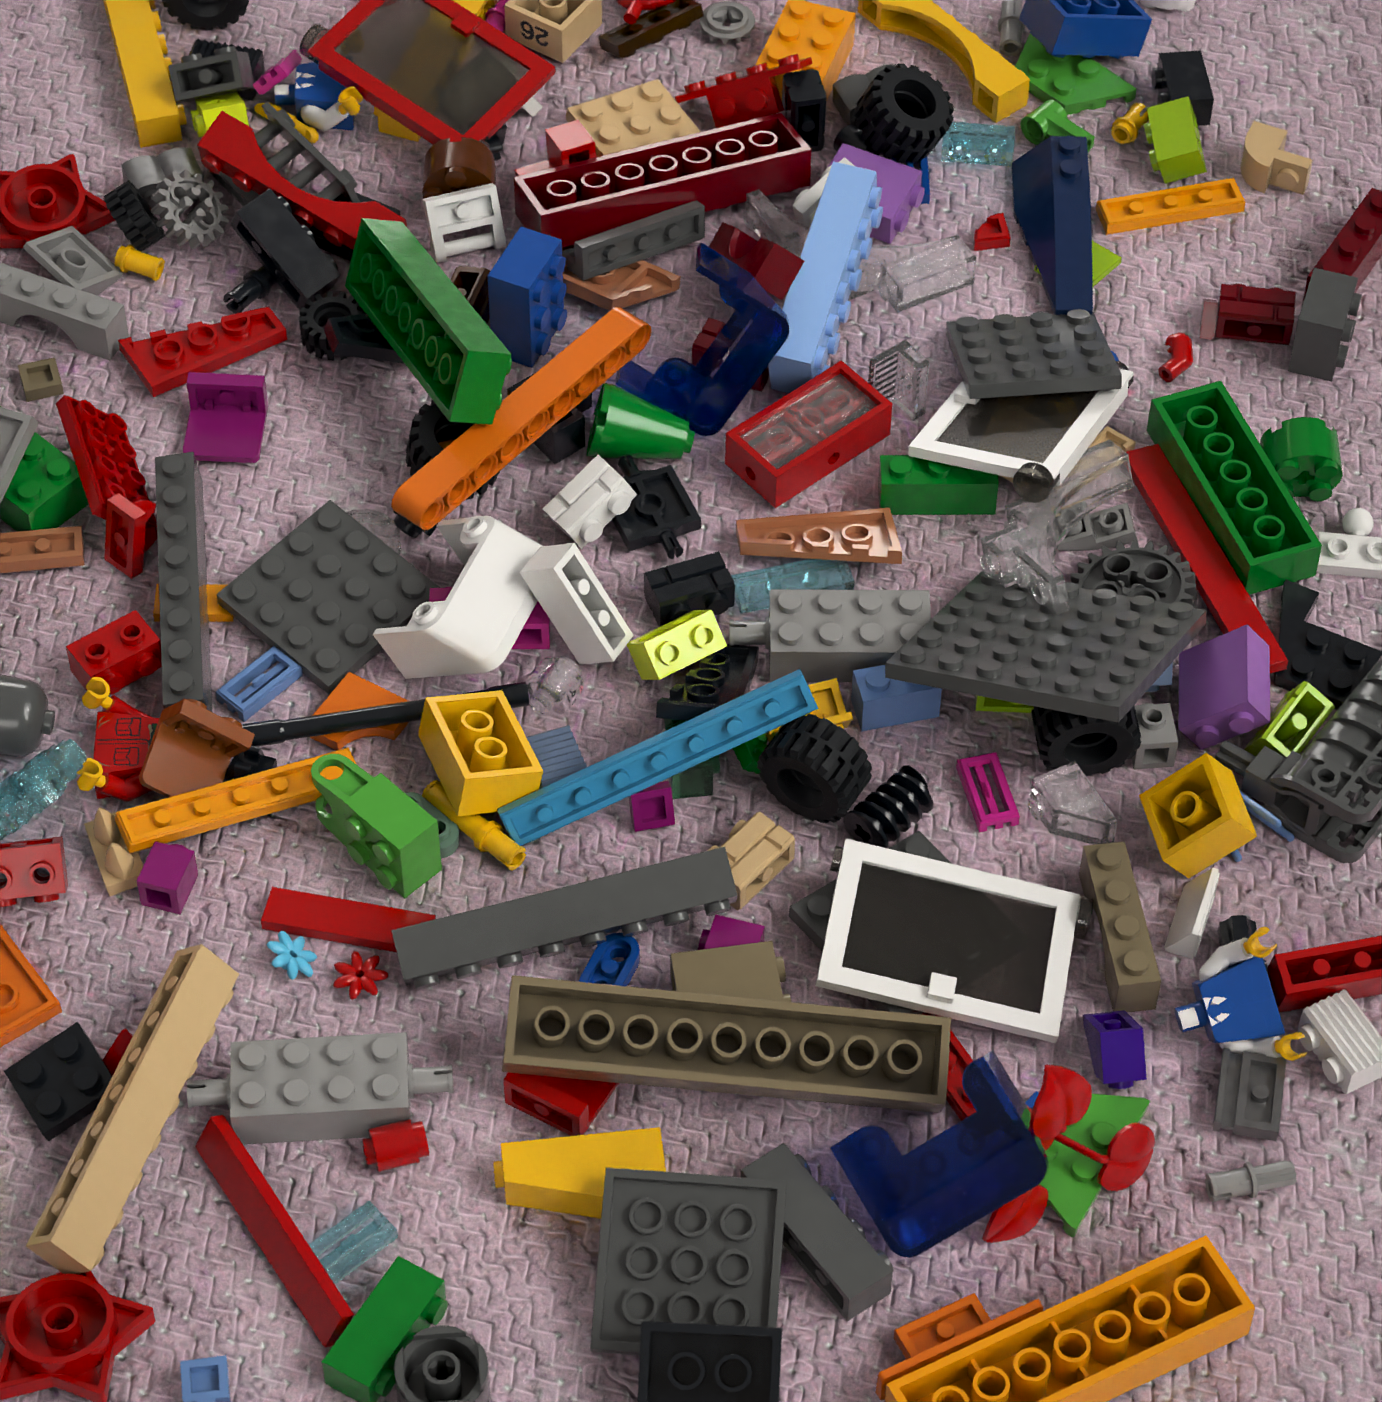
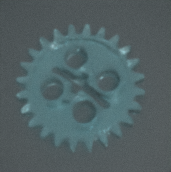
M68 739L66 742L62 740L57 746L54 744L49 749H45L29 760L23 769L14 772L0 783V840L16 832L24 824H27L33 815L41 813L43 809L53 804L68 787L66 784L77 777L76 773L84 767L83 763L87 758L85 757L86 753L74 740Z

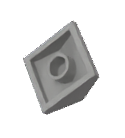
M73 226L28 241L23 247L60 283L97 296L118 281L123 275V272Z

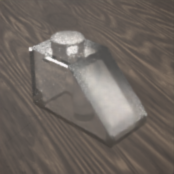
M1076 761L1032 779L1028 807L1032 816L1036 820H1041L1049 833L1093 845L1114 842L1118 821Z

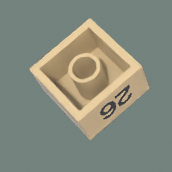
M509 0L504 5L506 35L518 43L561 63H564L602 25V0Z

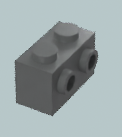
M235 46L214 50L215 56L202 58L201 53L180 57L181 63L168 66L175 101L191 102L195 101V99L254 88L248 52L236 51Z

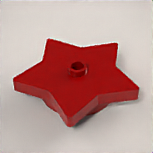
M73 154L52 164L31 165L16 172L0 171V248L23 249L26 242L69 226H73L78 232L85 235L116 221L108 210L105 201L84 189Z
M59 1271L55 1275L35 1281L19 1294L0 1297V1339L5 1345L0 1361V1400L56 1387L93 1402H107L114 1358L156 1322L153 1308L110 1295L97 1282L92 1271L78 1274H63Z

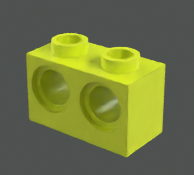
M693 610L627 643V647L641 680H660L727 647V644L713 611Z

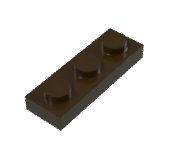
M676 0L669 5L658 7L655 10L640 15L635 24L624 23L598 36L600 47L602 50L619 58L630 57L636 53V50L648 44L658 43L664 39V36L676 30L686 29L692 25V22L704 17L702 4L694 0Z

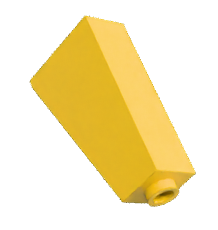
M660 1127L500 1143L501 1161H493L495 1188L504 1187L506 1205L600 1219L602 1217L606 1167L666 1172Z

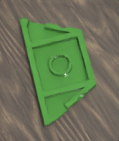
M1029 34L1015 65L1018 70L1023 71L1030 78L1029 93L1043 102L1047 100L1057 101L1064 108L1067 115L1080 113L1085 109L1094 110L1106 107V100L1123 97L1125 103L1133 101L1136 97L1137 88L1092 58L1080 55L1055 57L1049 54L1042 43L1031 34Z
M1092 1094L1089 1108L1084 1117L1073 1125H1067L1065 1133L1060 1134L1099 1154L1107 1155L1109 1143L1115 1134L1128 1124L1140 1123L1150 1101L1140 1097ZM1054 1140L1046 1151L1041 1153L1029 1152L1041 1174V1181L1038 1185H1042L1048 1190L1049 1195L1046 1207L1051 1206L1064 1222L1063 1230L1067 1235L1074 1238L1103 1188L1097 1180L1103 1164ZM1016 1154L1013 1165L1017 1163L1021 1168L1020 1174L1025 1173L1030 1176V1171L1023 1158Z

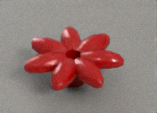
M354 951L351 955V965L344 962L334 964L335 970L343 976L334 981L333 987L344 988L350 986L349 997L352 1000L358 997L361 990H365L371 995H377L378 989L373 981L387 979L388 973L381 969H375L380 962L379 956L374 955L363 964L360 954Z

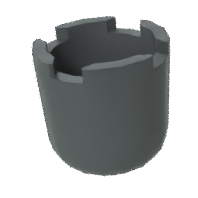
M0 674V755L27 756L39 747L44 734H52L55 711L48 710V698L44 689L38 683Z

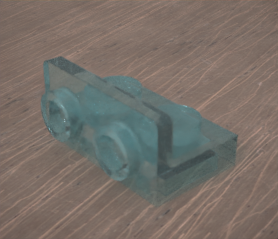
M953 122L943 136L941 161L1012 166L1015 126Z

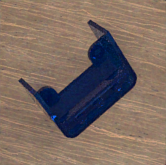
M701 242L697 247L696 271L719 285L720 297L727 305L735 309L734 313L696 366L681 358H669L663 361L653 374L630 360L617 371L616 385L688 421L689 429L695 431L696 434L711 436L723 428L784 344L789 335V319L751 273Z

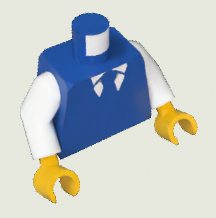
M356 29L342 42L344 46L339 45L335 51L353 62L350 53L359 55L364 51L363 35ZM318 61L299 64L296 67L295 84L275 85V105L295 106L297 119L305 125L312 126L321 131H328L331 128L354 130V115L359 113V103L362 102L363 97L355 87L346 88L320 71Z
M1261 927L1249 939L1245 937L1218 947L1199 970V979L1192 983L1196 1002L1174 1008L1177 1023L1182 1033L1205 1027L1209 1041L1219 1043L1222 1049H1230V1053L1243 1054V1051L1264 1054L1273 1058L1282 1056L1286 1060L1291 1061L1306 1056L1307 1052L1295 1053L1290 1046L1292 1039L1304 1038L1303 1033L1294 1032L1282 1038L1279 1037L1285 1034V1030L1263 961V957L1273 952L1277 944L1271 947H1264L1258 940V937L1270 931L1269 928Z

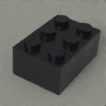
M642 1321L638 1402H779L782 1328Z

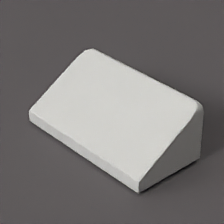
M1211 868L1189 881L1183 887L1164 946L1166 952L1190 959L1196 957L1216 895L1220 876L1219 869Z

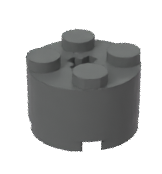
M433 1326L423 1329L413 1336L414 1340L404 1349L402 1347L397 1354L394 1372L398 1402H489L490 1381L486 1352L479 1342L477 1344L473 1339L466 1336L465 1331L453 1326Z

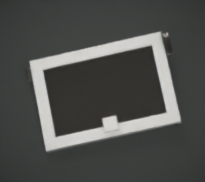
M1116 361L1122 374V389L969 399L962 381L908 446L909 456L1013 478L1014 489L1021 498L1033 503L1041 502L1048 497L1055 485H1061L1128 396V388L1133 383L1134 371H1129L1124 363Z
M846 838L843 848L835 846L829 871L838 872L815 986L1056 1043L1059 1036L1073 938L1084 940L1092 915L1093 898Z

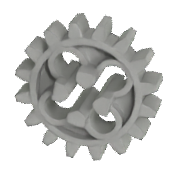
M188 169L183 170L180 174L173 171L156 185L157 191L151 195V199L157 203L151 209V213L160 215L161 218L156 223L157 227L166 226L168 230L165 236L167 238L175 235L178 237L177 243L179 246L189 241L191 249H196L199 245H202L204 248L224 233L222 228L229 221V219L222 215L228 210V206L219 202L223 193H214L212 190L214 182L212 180L206 184L202 182V173L198 172L192 178ZM198 197L201 203L188 213L187 219L181 222L179 216Z

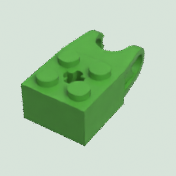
M341 754L324 755L313 763L311 768L312 781L316 789L322 794L315 803L318 819L347 847L351 858L357 864H365L369 867L386 889L391 890L393 888L405 899L442 870L438 821L382 773L373 777ZM328 766H337L343 770V774L334 780L325 779L320 775V772ZM327 803L332 810V814L324 809Z

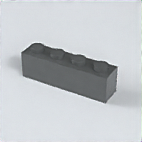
M782 1143L741 1169L740 1177L787 1181L783 1245L847 1322L891 1294L894 1271L891 1261L883 1251H875L869 1244L859 1222L853 1217L847 1218L839 1208L834 1193L827 1186L823 1185L821 1187L813 1178L808 1163L800 1154L794 1155L785 1143Z

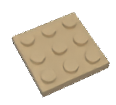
M659 79L569 107L566 111V120L571 122L579 119L595 141L596 157L700 132Z

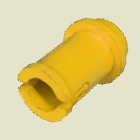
M1132 104L1123 117L1117 118L1112 123L1111 134L1115 141L1126 144L1134 142L1138 137L1139 129L1149 121L1147 110L1142 116L1139 115L1146 107L1144 104Z
M129 244L127 247L123 245L119 247L114 264L123 273L131 271L157 281L162 275L165 261L161 257L158 258L140 252Z

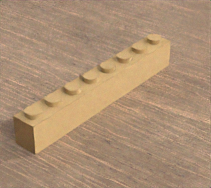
M203 944L176 951L26 1244L28 1249L63 1274L89 1272L101 1261L104 1255L103 1246L110 1232L120 1223L124 1214L122 1208L130 1192L140 1183L143 1175L141 1170L148 1156L159 1145L161 1141L160 1132L167 1118L178 1107L180 1101L178 1096L185 1082L196 1071L198 1066L196 1060L204 1044L212 1038L216 1029L214 1024L221 1010L230 1002L233 996L232 988L239 973Z

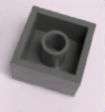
M1318 268L1313 269L1298 318L1288 368L1289 372L1332 382L1336 367L1344 368L1349 346H1344L1343 343L1352 341L1356 320L1350 319V315L1357 316L1362 294L1355 293L1358 282L1357 277Z

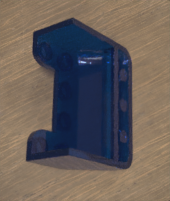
M994 1050L974 1060L966 1067L963 1073L962 1085L964 1091L977 1112L915 1149L902 1155L891 1135L882 1127L875 1125L864 1126L830 1147L887 1245L895 1254L901 1257L911 1258L920 1255L1036 1187L1042 1182L1048 1172L1049 1163L1042 1142L1030 1130L1031 1113Z

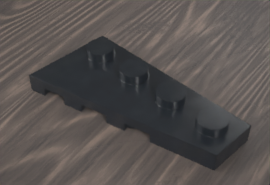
M727 644V647L703 658L700 661V669H691L686 674L683 685L676 684L670 689L669 699L662 697L657 702L656 718L688 721L748 693L758 663L759 647L745 645L729 646Z

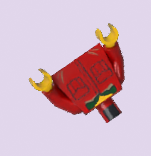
M91 678L86 684L87 691L82 696L83 705L89 709H96L102 706L103 712H97L93 759H82L75 769L76 773L81 775L77 780V785L82 791H90L95 786L97 799L114 797L124 802H130L153 791L140 783L139 775L159 718L151 717L133 708L115 695L109 697V684L102 678Z

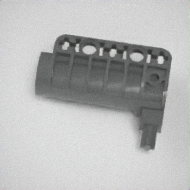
M1382 656L1301 755L1292 751L1286 758L1264 746L1259 754L1254 756L1229 741H1224L1220 746L1219 752L1215 755L1217 761L1244 777L1241 791L1260 802H1264L1263 807L1280 819L1282 826L1291 832L1295 838L1341 863H1353L1359 860L1382 832ZM1376 814L1378 815L1379 819L1373 822H1368L1369 820L1371 821ZM1352 830L1357 833L1353 845L1349 844L1346 848L1339 845L1340 842H1345L1348 839Z

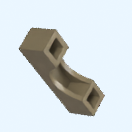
M1125 841L1083 846L1079 878L1087 909H1094L1100 925L1105 959V982L1113 1011L1125 1010L1127 1013L1154 1010L1157 1005L1161 978Z

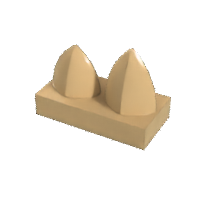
M99 807L94 820L84 823L110 897L137 887L136 881L143 868V863L139 851L129 853L115 822V813H110L108 810Z

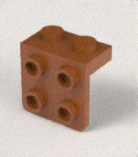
M184 698L162 710L139 775V781L143 786L167 798L222 783L231 758L249 750L255 734L242 728V724L239 721L230 717H221L207 710V706L204 703Z

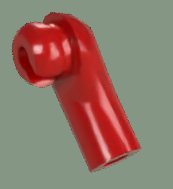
M1182 332L1169 335L1165 341V346L1171 347L1167 352L1172 354V358L1160 366L1158 372L1160 377L1166 382H1172L1193 364L1192 341Z

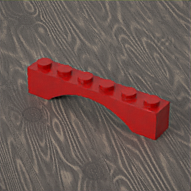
M224 111L220 112L197 144L201 163L208 170L215 174L222 172L231 177L232 182L245 192L252 190L261 195L271 188L277 196H282L288 202L292 214L299 224H304L308 228L313 226L322 231L324 237L336 246L341 247L345 245L354 250L361 218L403 222L407 227L405 218L376 201L359 203L338 202L314 196L297 188L283 178L267 161L257 144L253 129Z

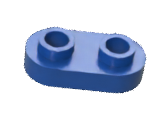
M611 933L606 936V942L597 945L580 976L579 982L628 986L640 963L639 944L632 936L623 937V933ZM616 957H622L625 960L621 962H616L612 959Z

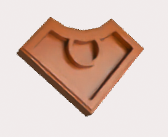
M348 672L312 716L401 703L409 700ZM409 722L312 736L310 738L337 751L341 750L349 742L362 737L381 736L395 740Z

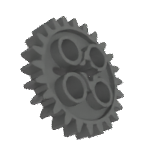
M1133 540L1129 548H1125L1121 541H1118L1116 550L1113 551L1106 546H1102V555L1100 557L1089 553V564L1079 562L1077 564L1078 573H1071L1070 575L1071 582L1084 589H1111L1118 595L1130 597L1145 595L1152 597L1154 601L1163 603H1189L1193 608H1195L1194 600H1197L1195 573L1190 572L1189 561L1181 562V554L1179 552L1169 555L1167 545L1154 550L1153 541H1149L1144 548L1139 547L1137 540Z

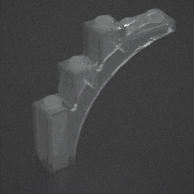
M759 189L747 193L746 210L743 211V219L748 230L754 231L759 239L762 237L775 242L800 258L810 228L793 220L775 207ZM959 235L933 242L904 246L872 245L869 258L867 260L862 259L859 269L862 270L859 288L857 291L851 290L848 301L878 290L882 299L889 301L897 313L974 284L976 257Z
M1110 439L1088 448L1060 486L1052 484L1053 476L1034 472L1028 473L1031 487L1028 490V496L1005 505L1007 521L1004 523V529L980 539L983 549L980 563L985 574L989 578L993 577L1004 588L1014 584H1018L1021 588L1025 587L1033 594L1038 604H1044L1055 615L1070 610L1064 575L1053 563L1059 545L1070 529L1089 512L1107 500L1134 487L1129 456Z

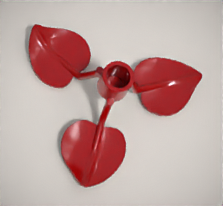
M1046 1064L1044 1066L1042 1086L1033 1109L1024 1103L1016 1104L1009 1109L1002 1121L1003 1132L1018 1143L1014 1151L1023 1158L1030 1171V1176L1025 1173L1020 1174L1007 1185L998 1199L981 1239L988 1243L1021 1237L1033 1229L1042 1217L1049 1194L1045 1187L1038 1185L1041 1181V1174L1029 1152H1044L1056 1140L1084 1156L1103 1164L1098 1174V1183L1106 1190L1119 1191L1135 1183L1149 1165L1153 1154V1147L1155 1146L1153 1131L1142 1123H1131L1124 1126L1110 1141L1107 1155L1099 1154L1060 1134L1065 1133L1067 1125H1073L1084 1117L1091 1102L1092 1089L1089 1082L1077 1072L1066 1067Z

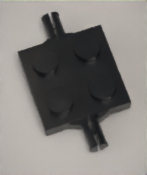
M626 455V459L622 456L617 464L624 474L623 478L636 492L637 496L631 501L628 510L623 514L616 515L612 521L628 551L661 543L668 558L674 559V553L676 558L680 557L683 554V548L676 537L701 529V518L673 467L668 465L655 470L640 471L631 455Z

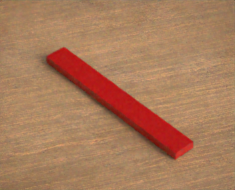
M1154 444L1123 452L1122 463L1173 550L1175 553L1179 552L1181 554V562L1189 561L1190 572L1195 573L1196 588L1222 633L1225 634L1248 625L1269 645L1270 674L1286 670L1288 664L1287 657L1160 446Z

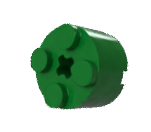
M1298 417L1282 421V428L1273 433L1271 428L1265 431L1261 437L1260 445L1291 496L1309 497L1313 501L1329 499L1332 496V489L1340 483L1343 476L1338 434L1333 427L1332 430L1327 428L1325 421L1318 418Z

